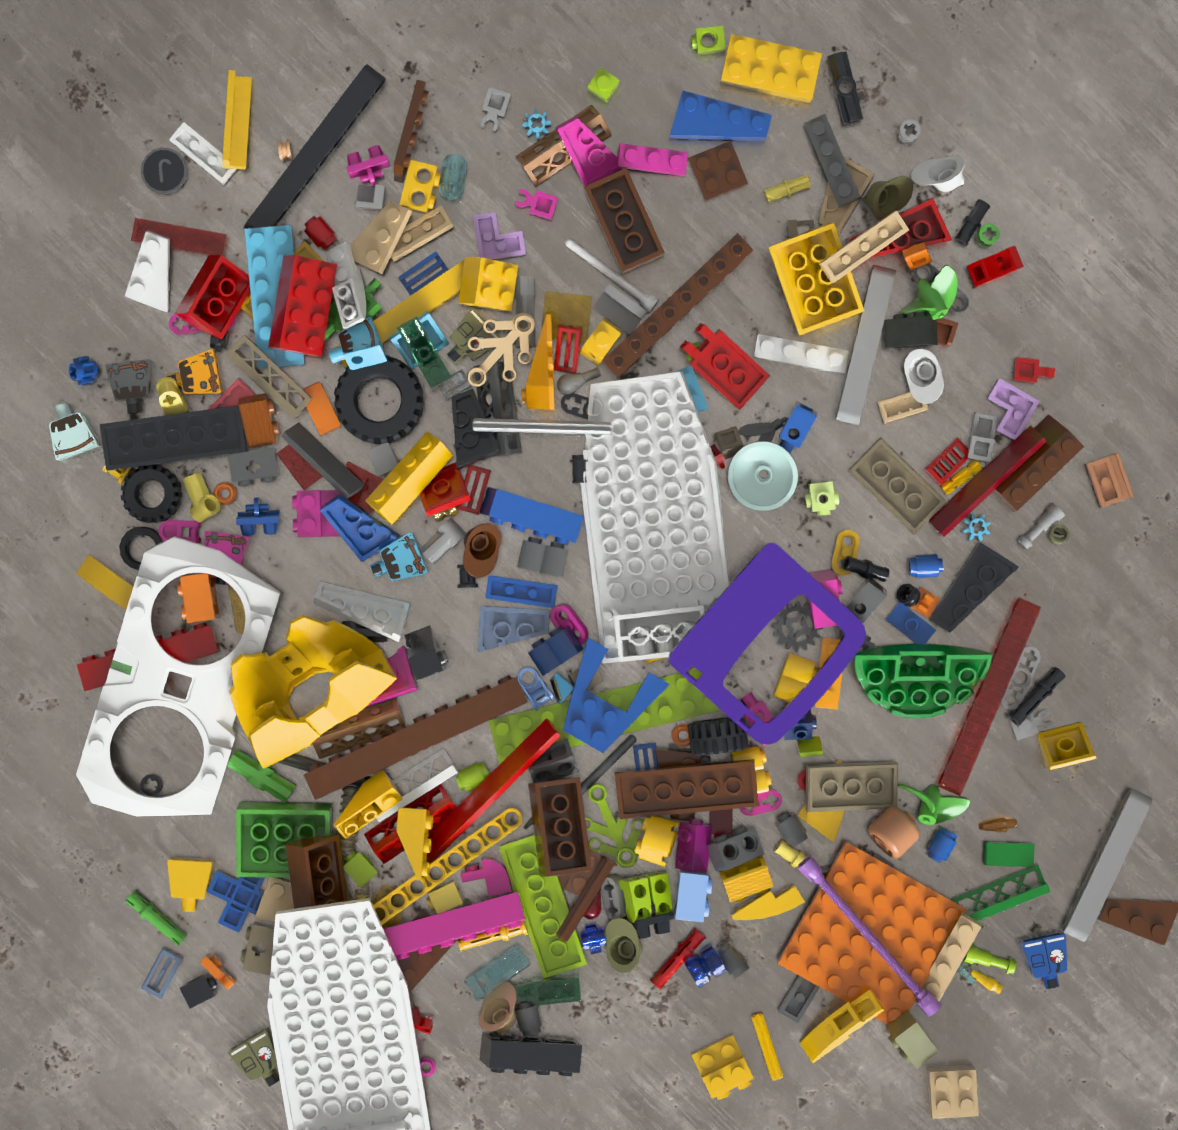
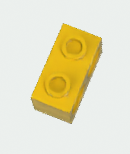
M411 160L400 206L425 214L428 213L429 208H434L436 196L432 194L434 186L438 187L441 179L438 166ZM424 170L430 173L429 180L426 182L419 181L418 174ZM416 193L425 195V200L422 204H414L412 202V198Z

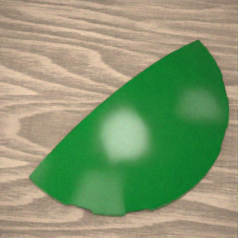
M901 644L857 652L854 656V665L858 681H860L865 694L872 702L888 709L891 714L919 719L944 714L946 709L957 703L961 705L974 694V688L978 685L979 681L985 679L991 664L992 654L981 650L950 645Z

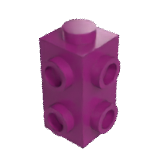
M690 818L689 822H680L675 869L690 872H708L709 851L707 845L711 844V825L703 824V820Z

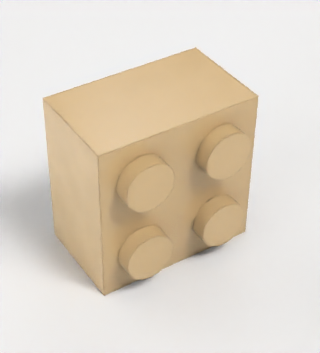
M973 1065L926 1067L929 1114L932 1119L979 1116L977 1074Z

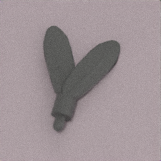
M787 417L778 418L772 423L747 424L741 427L738 432L746 437L761 435L758 441L772 442L776 430L784 426L783 423L787 421Z

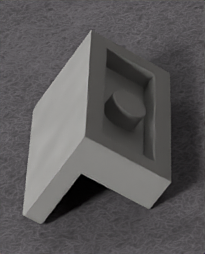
M608 284L601 297L593 306L594 310L629 335L646 314V310L610 284Z

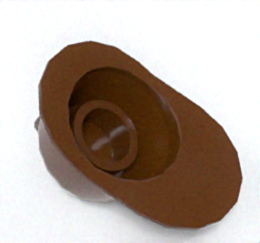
M489 523L480 524L466 533L464 537L463 565L469 575L480 578L490 574L494 569L501 544V534L496 526Z

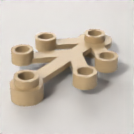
M518 313L512 320L507 321L487 319L483 322V329L487 333H494L496 330L511 331L506 337L479 339L476 336H472L468 339L467 346L473 351H477L480 348L496 347L479 367L471 368L468 371L467 380L471 385H483L486 381L487 371L502 355L504 358L502 378L508 382L516 378L513 366L512 343L518 337L520 351L517 354V359L521 364L530 363L532 355L529 352L528 335L535 327V322L531 315ZM521 320L527 322V326L523 329L519 327ZM488 322L494 323V328L492 330L486 329V324ZM473 339H477L479 342L476 348H472L470 345ZM522 353L528 354L527 361H521L520 356ZM508 370L513 372V376L510 379L505 377V372ZM475 372L480 373V379L477 381L472 379V374Z

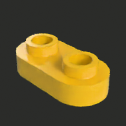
M852 530L840 532L835 542L831 567L836 574L841 576L848 575L851 571L840 568L838 565L839 561L844 560L846 556L857 559L860 538ZM845 537L851 538V545L846 546L843 543Z

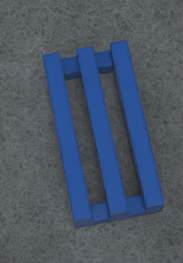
M435 251L398 278L411 296L449 269ZM432 260H437L436 263L406 282L405 279ZM437 267H442V270H440L432 277L418 285L413 290L411 289L410 286L416 283L418 280H420L421 278L435 270Z
M656 742L633 745L636 770H641L638 753L640 749H643L645 769H650L648 748H652L654 768H659L655 751Z

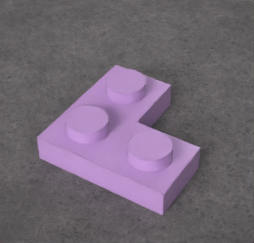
M496 212L473 216L480 257L498 260L526 255L522 231L499 235Z
M1001 378L997 380L987 397L988 400L1007 410L996 431L1013 441L1022 433L1040 402Z

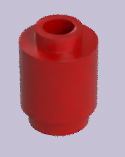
M313 216L304 224L306 226L304 230L306 235L318 248L321 247L323 251L328 249L338 239L335 236V231L321 216L318 218Z

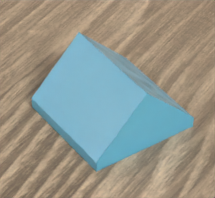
M428 311L389 337L411 369L449 344Z

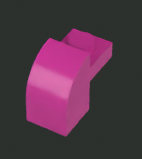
M483 857L481 859L482 867L479 868L478 864L465 866V871L460 873L462 883L485 878L488 896L512 891L506 867L497 859Z

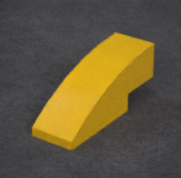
M89 554L76 574L126 610L134 585Z
M793 884L775 896L769 889L766 893L756 896L730 914L734 920L762 919L789 911L805 901Z

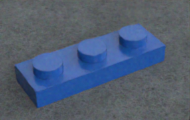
M489 575L485 598L554 608L558 585Z

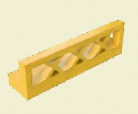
M236 70L228 71L222 164L223 168L246 170L252 77L236 76Z

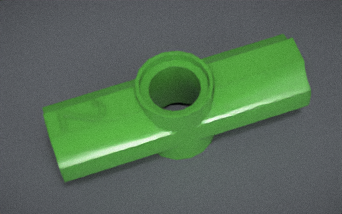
M237 749L227 764V767L245 777L248 783L261 791H267L284 803H286L296 785L278 775L272 767L268 766L263 769L259 761H256L242 750Z

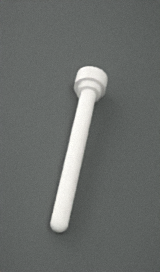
M572 238L565 240V245L640 301L639 304L646 310V313L649 314L660 300L653 294H644Z

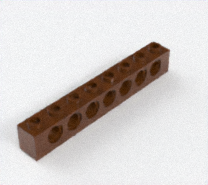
M737 233L604 358L602 364L619 379L753 252L750 245Z

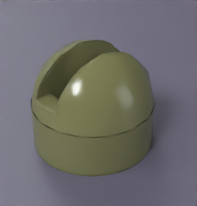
M1056 525L1050 531V539L1055 544H1063L1069 538V530L1064 525ZM1054 534L1063 536L1064 538L1061 539L1059 537L1054 536Z

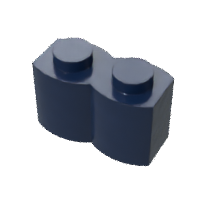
M559 626L549 633L551 638L545 641L542 637L531 645L533 649L528 654L543 676L584 649L569 626L564 629Z

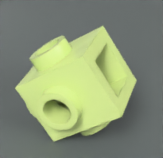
M833 481L808 484L809 494H805L806 508H811V512H817V516L831 515L830 510H835V505L839 504L838 490L834 491ZM820 495L825 497L824 503L819 501Z

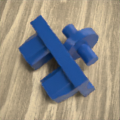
M259 497L254 498V504L245 505L246 512H238L236 524L240 525L243 536L254 535L255 524H263L264 534H276L280 510H269V503L260 504Z

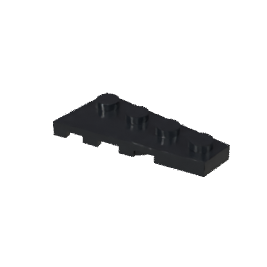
M979 542L930 621L950 633L1014 573L1019 566Z

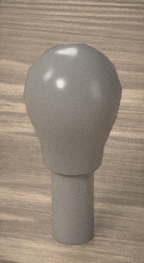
M597 367L584 373L564 374L558 379L557 387L563 394H572L580 386L584 385L585 382L601 376L600 370Z

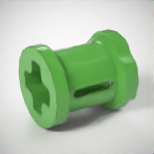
M990 223L983 225L976 233L977 242L985 247L993 245L1000 237L999 229ZM987 230L990 234H993L989 241L987 237H983Z

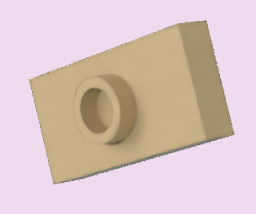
M910 391L877 401L884 424L929 410L928 405L916 401Z

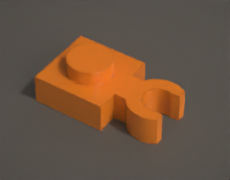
M208 953L200 961L205 969L215 979L217 978L227 990L236 982L225 971L224 963L217 955L214 954L212 956Z

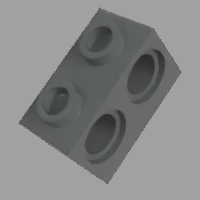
M568 739L553 743L528 768L533 783L557 780L579 772Z
M742 826L732 830L733 834L728 837L727 834H723L713 838L714 842L708 844L707 848L716 872L731 869L765 854L756 828L746 829V826ZM743 839L746 841V848L743 846ZM724 847L727 849V856L724 855Z

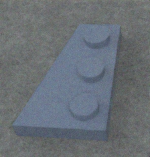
M480 606L478 652L549 633L550 610Z

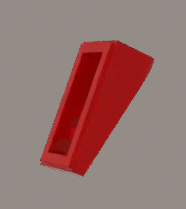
M957 437L924 470L941 486L969 459L967 458L968 448ZM955 446L965 454L963 458L953 449ZM949 452L958 460L956 464L947 456ZM942 458L952 467L950 470L940 462ZM936 464L945 473L943 476L934 468Z

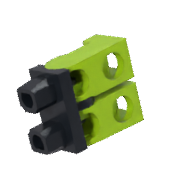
M656 871L618 880L620 890H623L625 911L628 918L626 920L633 924L637 930L638 938L650 937L649 925L654 924L655 934L669 933V920L675 919L674 912H672L668 873Z

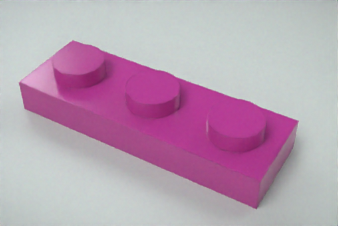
M620 143L618 145L616 167L685 176L688 152Z

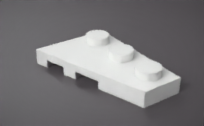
M149 230L146 231L125 293V297L167 313L170 312V238Z

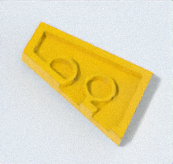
M837 760L835 764H840L842 762ZM805 803L797 813V816L834 843L845 811L807 812Z

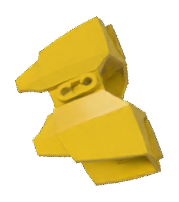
M301 615L289 621L290 626L286 634L288 644L279 648L273 655L269 656L267 652L265 654L262 652L255 654L241 653L230 663L233 686L229 690L231 701L238 720L263 769L309 747L321 734L347 718L357 715L397 679L395 672L379 646L352 628L335 620L323 622ZM331 672L333 676L328 679L329 692L327 700L297 720L289 703V697L293 689L316 673Z

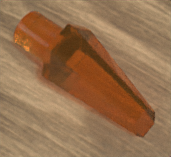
M1005 817L982 822L978 825L980 830L1006 832L1010 828H1017V820H1006Z

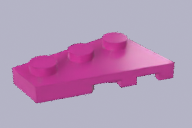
M576 116L555 127L584 187L622 169L616 167L617 156Z
M404 645L397 650V653L387 659L397 679L366 707L418 690Z

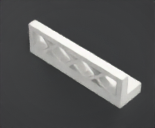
M444 748L392 780L394 785L398 782L409 783L408 791L405 795H401L402 801L376 818L378 822H381L398 811V808H403L458 773V769ZM443 755L449 767L443 771L432 769L434 759ZM431 762L430 768L423 767ZM419 769L429 771L427 781L424 783L414 782L415 771ZM431 772L438 773L430 778ZM411 775L410 781L404 779L407 776ZM412 784L418 785L416 788L411 790Z

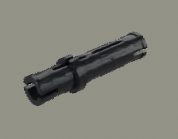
M1054 667L1042 681L1039 680L1036 683L1037 686L1018 705L1008 718L1015 725L1020 726L1047 696L1053 694V690L1066 675L1059 668Z

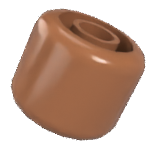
M893 806L888 807L868 828L869 836L874 843L888 856L896 859L900 858L920 837L914 817L909 812H904Z

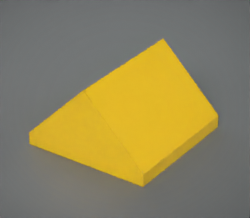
M1082 722L1037 734L1045 768L1049 770L1096 759Z

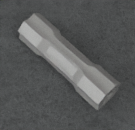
M517 276L515 285L516 314L527 313L533 319L534 276ZM521 320L519 322V327L521 329L527 326V322L525 320ZM535 327L528 335L529 347H535ZM519 337L516 339V347H520Z

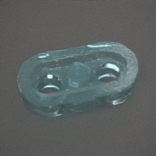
M460 154L447 155L442 163L439 193L445 200H457L463 194L467 163Z

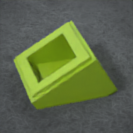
M814 736L812 739H797L798 755L800 757L820 756L823 754L819 736Z

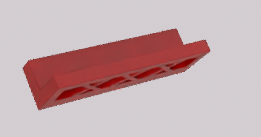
M442 784L434 787L404 807L410 809L423 807V809L430 811V815L433 816L432 829H428V834L457 808ZM441 792L444 798L437 803H431L433 797ZM398 812L364 834L374 854L383 864L404 851L397 829H393L394 824L398 820ZM379 833H385L383 839L375 844L373 837Z

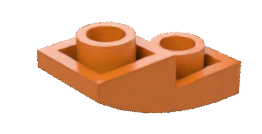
M320 381L303 388L313 398L306 405V408L319 435L321 436L340 427V422Z

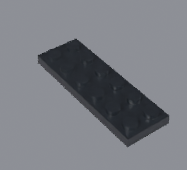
M239 405L100 424L106 471L246 452Z

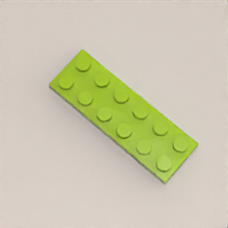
M535 834L500 845L499 850L514 893L518 892L526 918L524 921L543 979L587 965L588 961L577 929L574 930L567 942L556 935L570 912V908L559 876H540Z

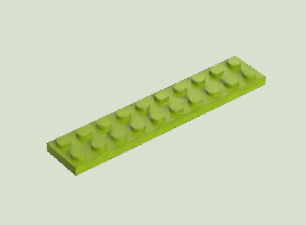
M697 669L687 671L696 680L702 674ZM680 673L659 677L669 683V686L621 735L720 711V709ZM643 682L595 693V695L626 712ZM571 700L563 701L560 704L555 703L539 707L537 712L535 709L489 720L499 765L546 718L553 723L561 735L555 742L568 739L571 748L586 744L563 731Z

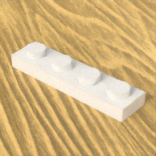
M757 334L753 357L845 374L849 351Z

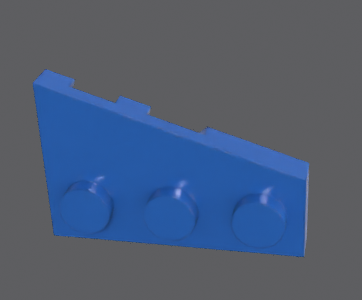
M341 495L336 496L320 507V512L361 562L399 539L400 535Z

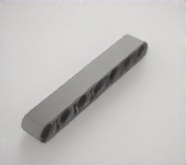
M878 265L872 266L863 302L864 312L860 314L835 420L859 425L895 279L896 270Z
M1133 788L1127 791L1062 928L1063 933L1082 942H1085L1151 806L1152 797Z

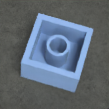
M679 869L674 909L675 919L703 922L704 917H708L710 903L709 900H706L707 893L711 894L712 880L707 872H690Z

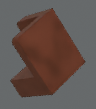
M944 318L937 319V341L939 345L946 347L952 345L958 326L957 322Z

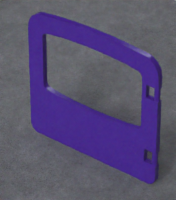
M767 543L673 648L668 656V661L671 666L749 736L761 744L769 745L779 741L793 728L831 687L863 645L866 631L862 622L781 547L775 543ZM803 594L843 631V637L832 654L804 688L769 722H762L723 686V680L741 654L764 627L797 595ZM692 666L702 673L697 680L687 672ZM745 713L754 720L750 727L741 720Z

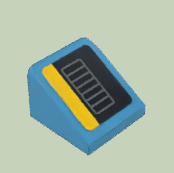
M558 673L550 679L557 703L560 704L574 688Z

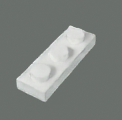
M185 122L181 124L169 139L223 185L237 170L223 168V154Z

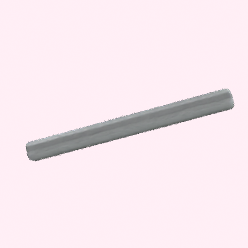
M473 419L474 431L609 435L612 428L610 422Z

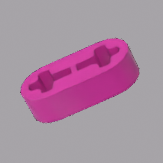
M769 789L767 792L758 793L759 807H752V811H748L747 808L739 809L746 816L774 811L781 806L782 797L776 790ZM768 794L778 797V800L774 802V806H771L769 803L762 804L761 800L768 799Z

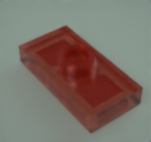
M289 444L276 453L303 490H307L323 477Z

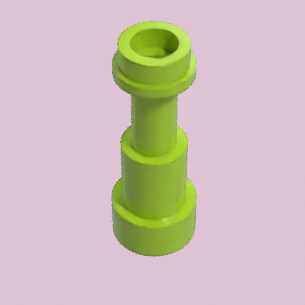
M971 945L963 959V962L970 964L975 962L988 967L993 965L1003 968L1007 974H1013L1017 965V961L1013 960V958L1005 960L995 957L992 953L980 950L975 945Z

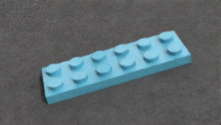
M291 225L245 229L256 345L279 367L303 365V354L268 347L283 256L294 255ZM257 360L258 368H268V363L265 360Z

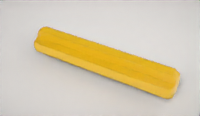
M763 1013L754 1014L751 1016L770 1077L772 1080L781 1079L783 1073Z

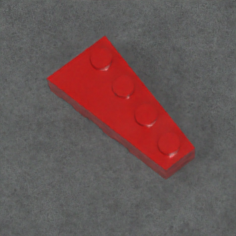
M928 198L899 212L909 231L870 258L900 252L923 242L926 246L953 241L934 199ZM867 229L846 238V242L849 243Z

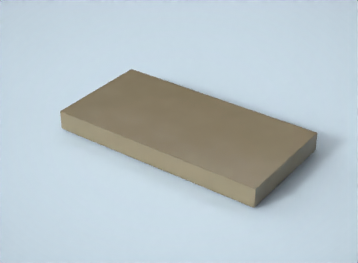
M881 437L848 470L914 535L947 502Z
M896 761L806 765L807 812L897 807L898 763Z

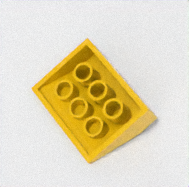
M834 223L821 225L768 247L798 335L864 312L851 271L836 282L831 283L819 265L821 261L842 247Z

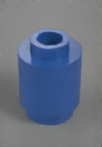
M937 554L915 555L909 558L910 576H916V578L938 577L939 572H943V560L938 558Z
M941 827L940 831H936L926 849L930 852L928 857L939 863L942 859L947 861L957 843L955 840L958 836Z

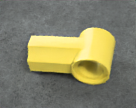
M201 472L183 479L192 502L190 514L195 521L204 522L219 512L220 502L209 493Z

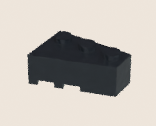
M430 625L404 635L406 646L409 647L407 649L408 659L416 680L446 669L445 665L449 663L444 650H439Z

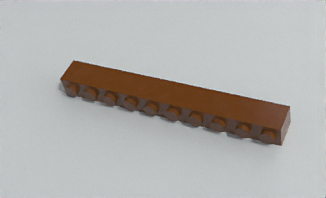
M508 675L498 680L499 685L493 688L487 685L476 690L478 695L469 698L467 694L456 699V705L448 708L447 704L434 709L435 714L428 718L426 714H423L413 719L414 724L408 727L402 724L393 728V734L384 737L382 733L371 738L372 743L363 747L362 743L349 748L351 753L343 757L341 753H338L328 758L330 763L323 766L317 763L308 767V773L303 775L314 799L322 798L528 703L517 678L511 679V676Z

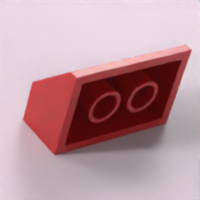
M208 255L175 314L191 326L216 338L223 339L250 293L249 275L222 255Z

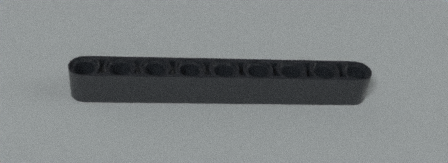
M368 64L362 68L243 227L244 230L247 228L278 225L380 90L386 80L382 74Z

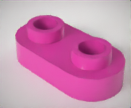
M559 604L552 609L550 619L556 628L561 626L562 629L569 626L575 636V630L579 631L580 637L576 636L581 645L584 644L588 639L589 633L573 608L568 604ZM562 611L567 614V618L562 616Z

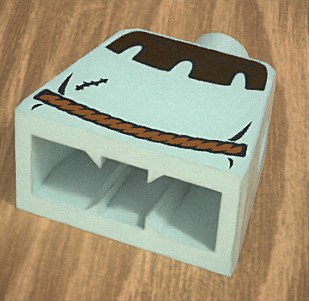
M68 402L54 407L59 419L50 422L49 428L56 460L61 461L101 446L100 441L82 412L72 414Z

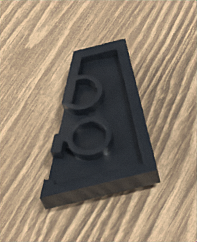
M473 388L451 397L457 470L499 453L500 449L492 432L473 430V419H486Z

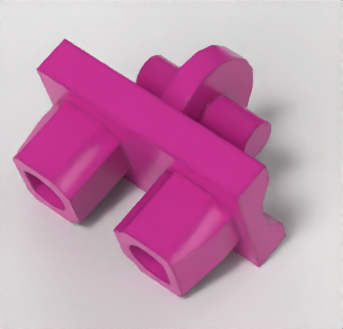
M379 145L368 149L370 159L363 162L359 152L347 155L348 166L346 168L351 179L360 177L361 183L370 181L372 187L375 186V179L383 176L381 169L390 167L387 155H384Z

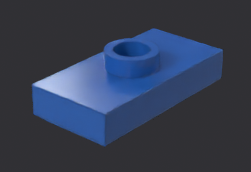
M900 601L885 619L915 644H926L936 631V629Z

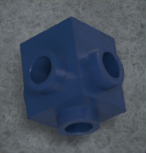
M811 709L784 735V740L812 739V730L817 729L816 715L811 714Z

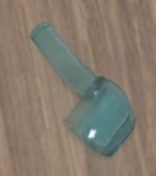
M961 962V967L956 973L959 972L972 985L976 984L977 981L963 967V962Z

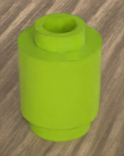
M476 762L458 771V777L455 780L460 790L465 789L468 793L476 789L489 776V773L483 762L479 764Z

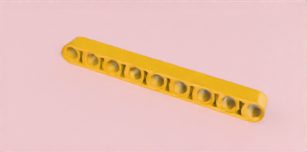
M514 808L505 810L429 865V875L425 876V881H421L424 885L421 893L415 894L411 890V884L417 880L414 875L373 905L374 909L382 908L385 911V918L380 921L381 925L387 923L519 828L522 823L521 813ZM513 812L518 815L519 820L517 824L510 826L506 823L505 818L508 813ZM491 826H496L500 830V834L496 839H490L486 835L487 829ZM471 840H478L481 844L480 850L476 853L468 850V843ZM453 853L461 855L462 861L458 866H451L449 863V857ZM433 867H440L443 871V875L439 880H433L430 877V870ZM396 894H401L405 900L403 906L399 908L392 904V898Z

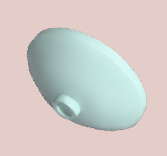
M768 441L753 442L741 448L733 457L728 470V482L733 495L746 507L758 511L773 510L785 504L793 495L798 481L797 466L791 454L780 445ZM766 470L768 472V476L765 478L760 475V471Z

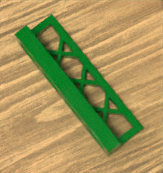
M1035 864L1034 867L1025 868L952 898V901L959 904L958 901L966 898L974 900L975 903L972 910L965 912V914L980 921L1051 891L1048 883L1043 878L1039 865ZM1035 871L1040 883L1032 886L1024 884L1023 881L1026 874ZM1021 876L1020 881L1015 880V878ZM1008 881L1018 884L1015 893L1010 895L1001 892L1004 884ZM1000 885L998 890L993 888ZM988 889L997 892L994 900L990 903L980 900L983 891ZM978 903L983 904V906L977 908Z

